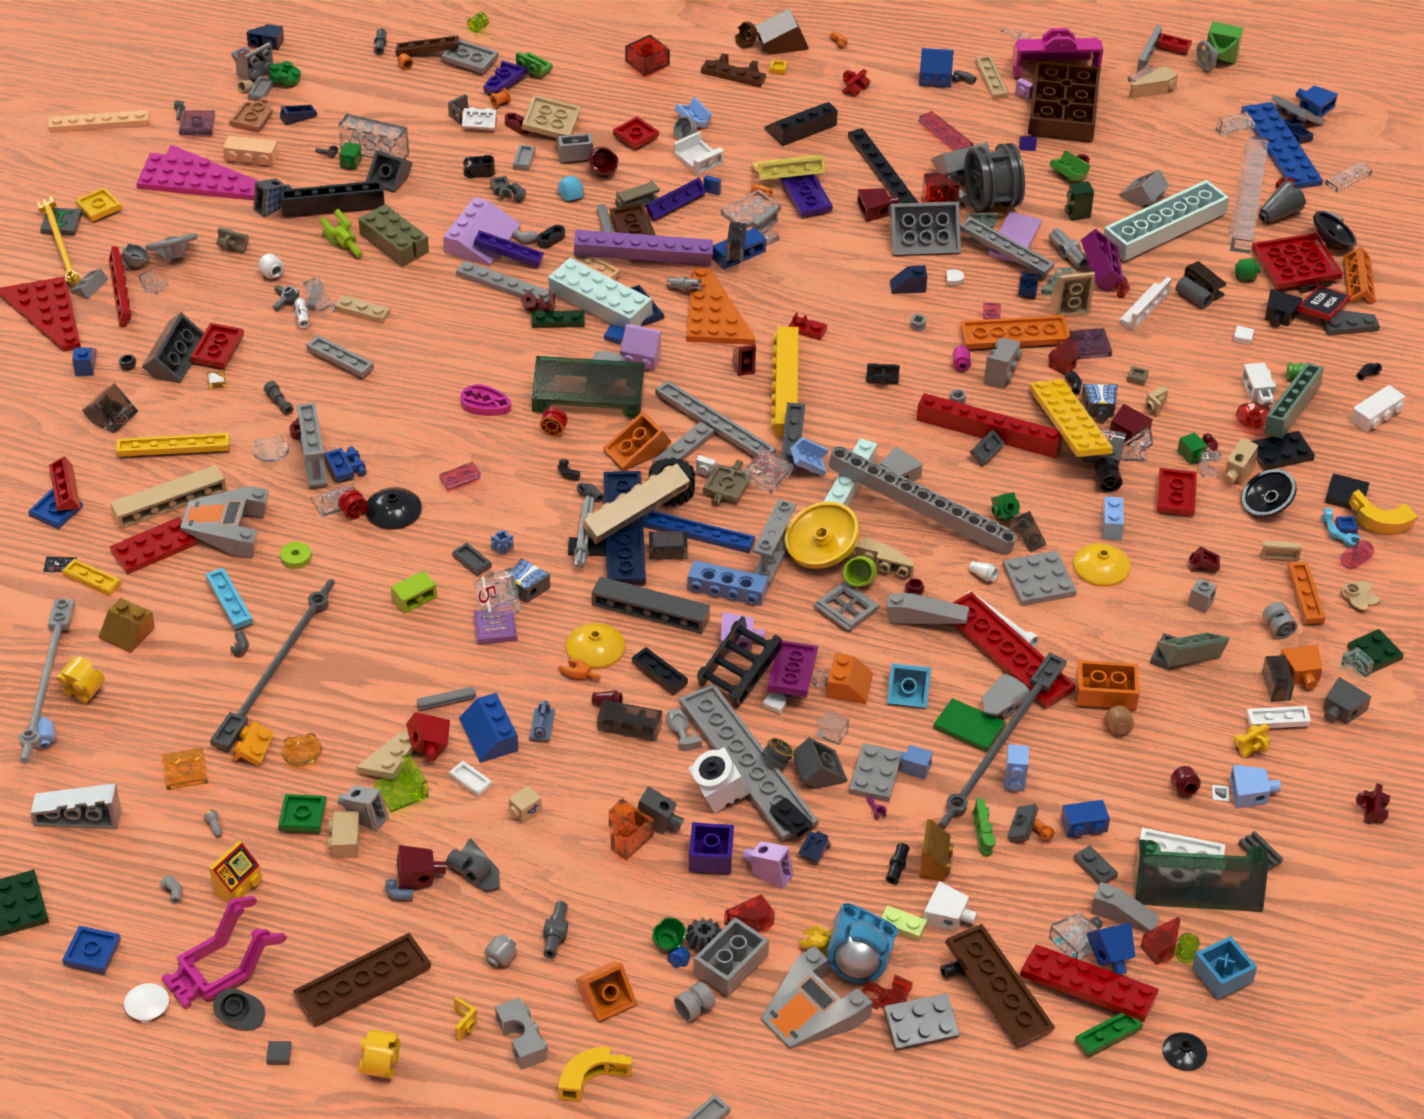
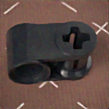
M491 155L469 156L463 161L465 167L463 173L467 178L492 177L496 173L494 157Z

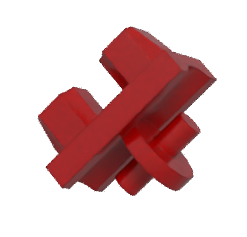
M863 69L856 74L854 71L846 70L843 73V82L846 83V88L842 90V93L846 95L850 92L853 96H857L862 88L866 89L871 82L866 77L868 71Z

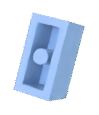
M1104 496L1102 539L1121 540L1124 528L1123 498Z
M1008 744L1004 790H1025L1029 746Z

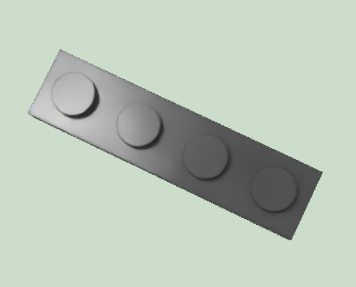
M787 402L780 471L798 473L799 467L793 461L794 458L790 448L802 438L805 404Z

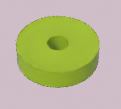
M303 542L288 543L280 551L281 562L287 568H303L311 561V549Z

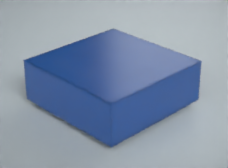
M706 175L704 177V187L707 193L719 196L721 193V179Z
M611 324L604 334V340L621 344L625 328Z
M1336 516L1335 523L1340 532L1344 534H1357L1358 527L1355 516Z

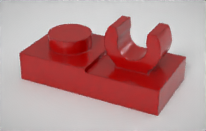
M797 312L788 326L799 327L798 334L820 341L827 331L826 324L808 320L807 315H804L803 318L798 317Z

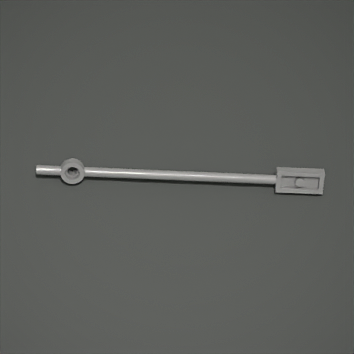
M54 599L48 622V628L53 630L29 728L19 735L20 746L23 748L20 761L24 764L29 762L31 750L38 747L41 743L40 734L36 730L61 631L69 630L75 607L74 599Z

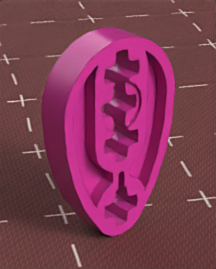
M474 384L466 387L461 392V406L469 413L498 416L508 414L511 411L510 399L492 387Z

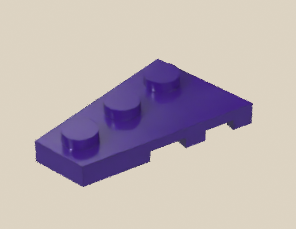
M502 60L500 68L495 70V75L491 76L483 86L484 92L497 94L502 89H507L527 74V68Z

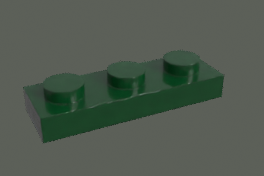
M584 310L532 311V328L585 327Z

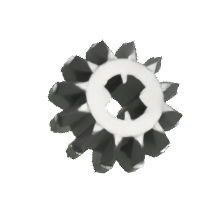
M703 917L700 921L694 919L692 924L688 925L686 940L689 943L690 949L696 948V952L699 953L722 929L718 922L713 923L712 918L708 921Z

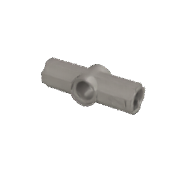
M1059 228L1054 229L1049 234V240L1058 248L1061 258H1068L1080 270L1086 268L1089 264L1088 259L1081 251L1080 244L1076 239L1071 240Z

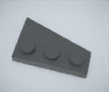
M1340 310L1331 321L1321 319L1328 336L1379 331L1380 328L1375 314Z

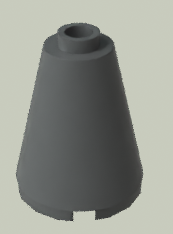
M1284 181L1260 208V220L1271 223L1303 210L1306 199L1299 187L1296 189L1293 186L1295 183L1291 181Z

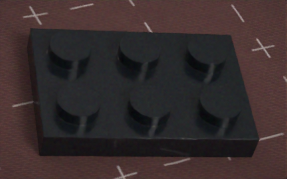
M1299 431L1286 433L1282 439L1267 437L1250 441L1258 445L1257 462L1263 471L1313 461L1315 454Z

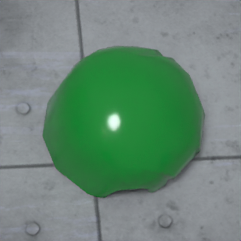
M666 917L655 926L652 940L655 946L663 952H672L683 945L687 930L683 922L677 918Z

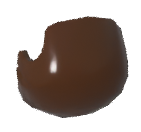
M750 21L742 22L737 27L739 33L735 35L736 43L739 46L752 45L757 37L756 27Z

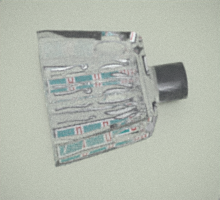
M1076 913L1053 923L1050 927L1049 939L1064 954L1083 960L1092 951L1086 933L1099 930L1103 927V923L1097 916L1088 920L1082 913Z

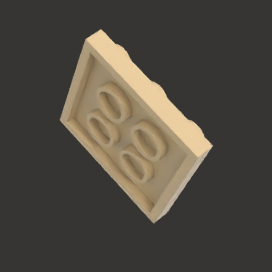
M533 95L522 124V129L555 138L572 135L581 107Z

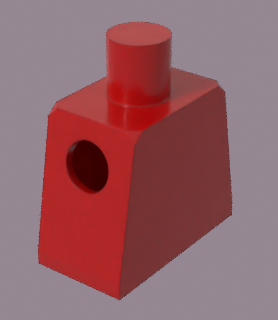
M415 712L407 721L406 727L412 749L416 752L425 753L426 761L432 762L437 760V756L448 745L450 720Z

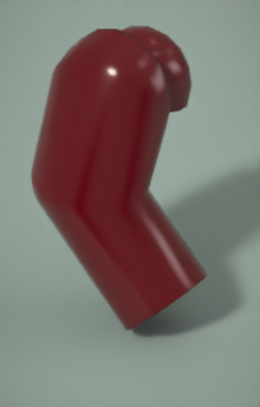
M1206 433L1202 436V440L1208 445L1206 458L1210 459L1218 449V443L1210 433Z

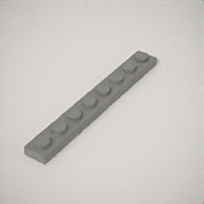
M667 380L655 389V395L698 422L715 430V433L753 457L762 456L769 459L776 454L775 447Z

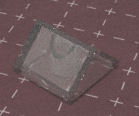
M354 483L312 496L311 500L320 516L324 517L341 511L338 507L339 498L345 492L355 490Z

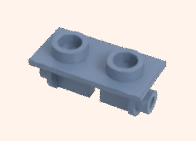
M542 701L539 703L538 708H535L529 737L531 740L550 741L555 709H551L548 701Z

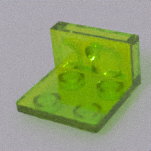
M410 754L402 756L401 771L394 780L382 778L374 782V787L381 790L384 803L390 812L397 811L429 797L427 780Z

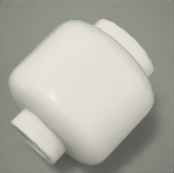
M270 253L264 255L259 260L258 268L267 278L276 279L282 274L284 264L276 255Z

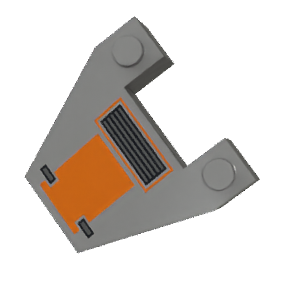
M248 486L190 500L180 530L231 555L252 559L256 546L257 530L241 527L240 525L244 515L264 518L269 490Z
M815 946L797 957L761 1017V1021L789 1049L853 1030L871 1018L873 1002L859 988L840 999L821 980L828 975L829 960Z

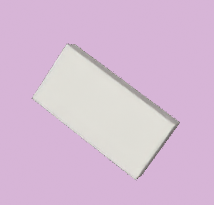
M464 761L448 772L449 778L478 798L493 786V781Z

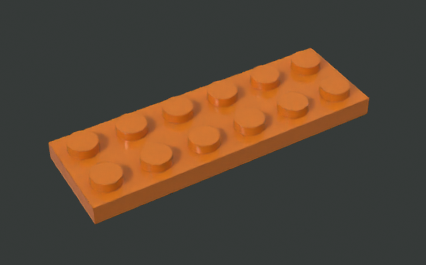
M1064 315L960 321V329L964 345L967 349L994 348L1000 337L1021 342L1020 346L1070 344L1071 341Z

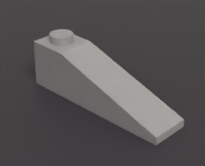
M890 593L886 606L890 624H967L970 611L967 606L916 593Z

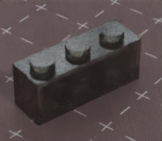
M603 700L597 717L598 731L657 742L662 726V710Z

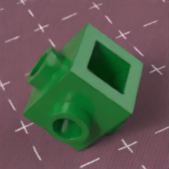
M1015 492L991 497V510L996 519H1003V522L1013 520L1014 515L1020 514V503L1016 499Z

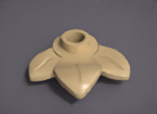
M1365 581L1347 583L1342 589V595L1350 600L1352 606L1359 610L1367 611L1368 606H1374L1380 602V598L1370 591L1372 583Z

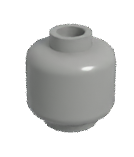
M504 934L494 936L485 948V955L488 957L486 961L495 968L498 965L501 967L508 966L517 953L516 943Z

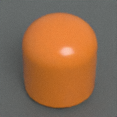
M405 53L399 55L397 59L399 65L405 70L410 69L413 65V60Z

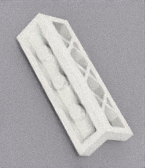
M1166 277L1160 285L1154 283L1120 318L1119 324L1135 331L1169 295L1172 279Z

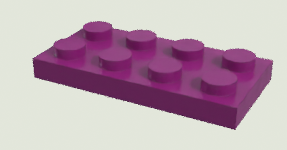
M782 640L783 648L774 659L767 691L776 694L807 697L818 646Z

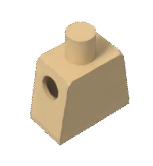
M1241 438L1227 461L1226 475L1224 477L1227 483L1233 484L1235 481L1243 483L1255 469L1258 453L1257 444Z

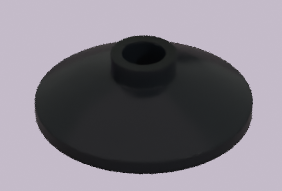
M1186 1032L1170 1035L1163 1044L1162 1052L1165 1060L1178 1070H1196L1207 1059V1048L1204 1042L1193 1034Z

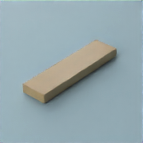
M976 57L975 62L992 100L1008 98V91L992 57Z

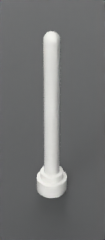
M978 597L1033 647L1037 645L1039 636L1033 632H1025Z

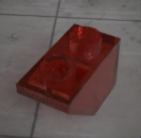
M1069 336L1065 341H1061L1059 346L1055 350L1053 349L1048 356V367L1063 375L1072 371L1077 364L1078 352L1072 336Z

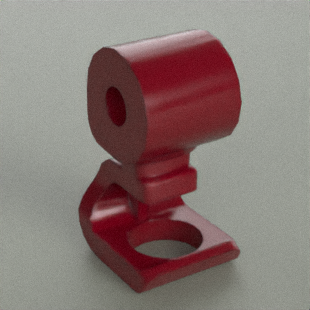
M549 290V304L546 305L543 297L538 299L533 293L528 292L521 297V303L528 311H537L539 306L543 311H554L555 295L552 290Z

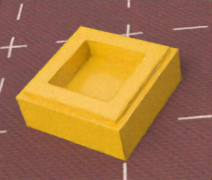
M772 59L769 73L785 75L788 62Z

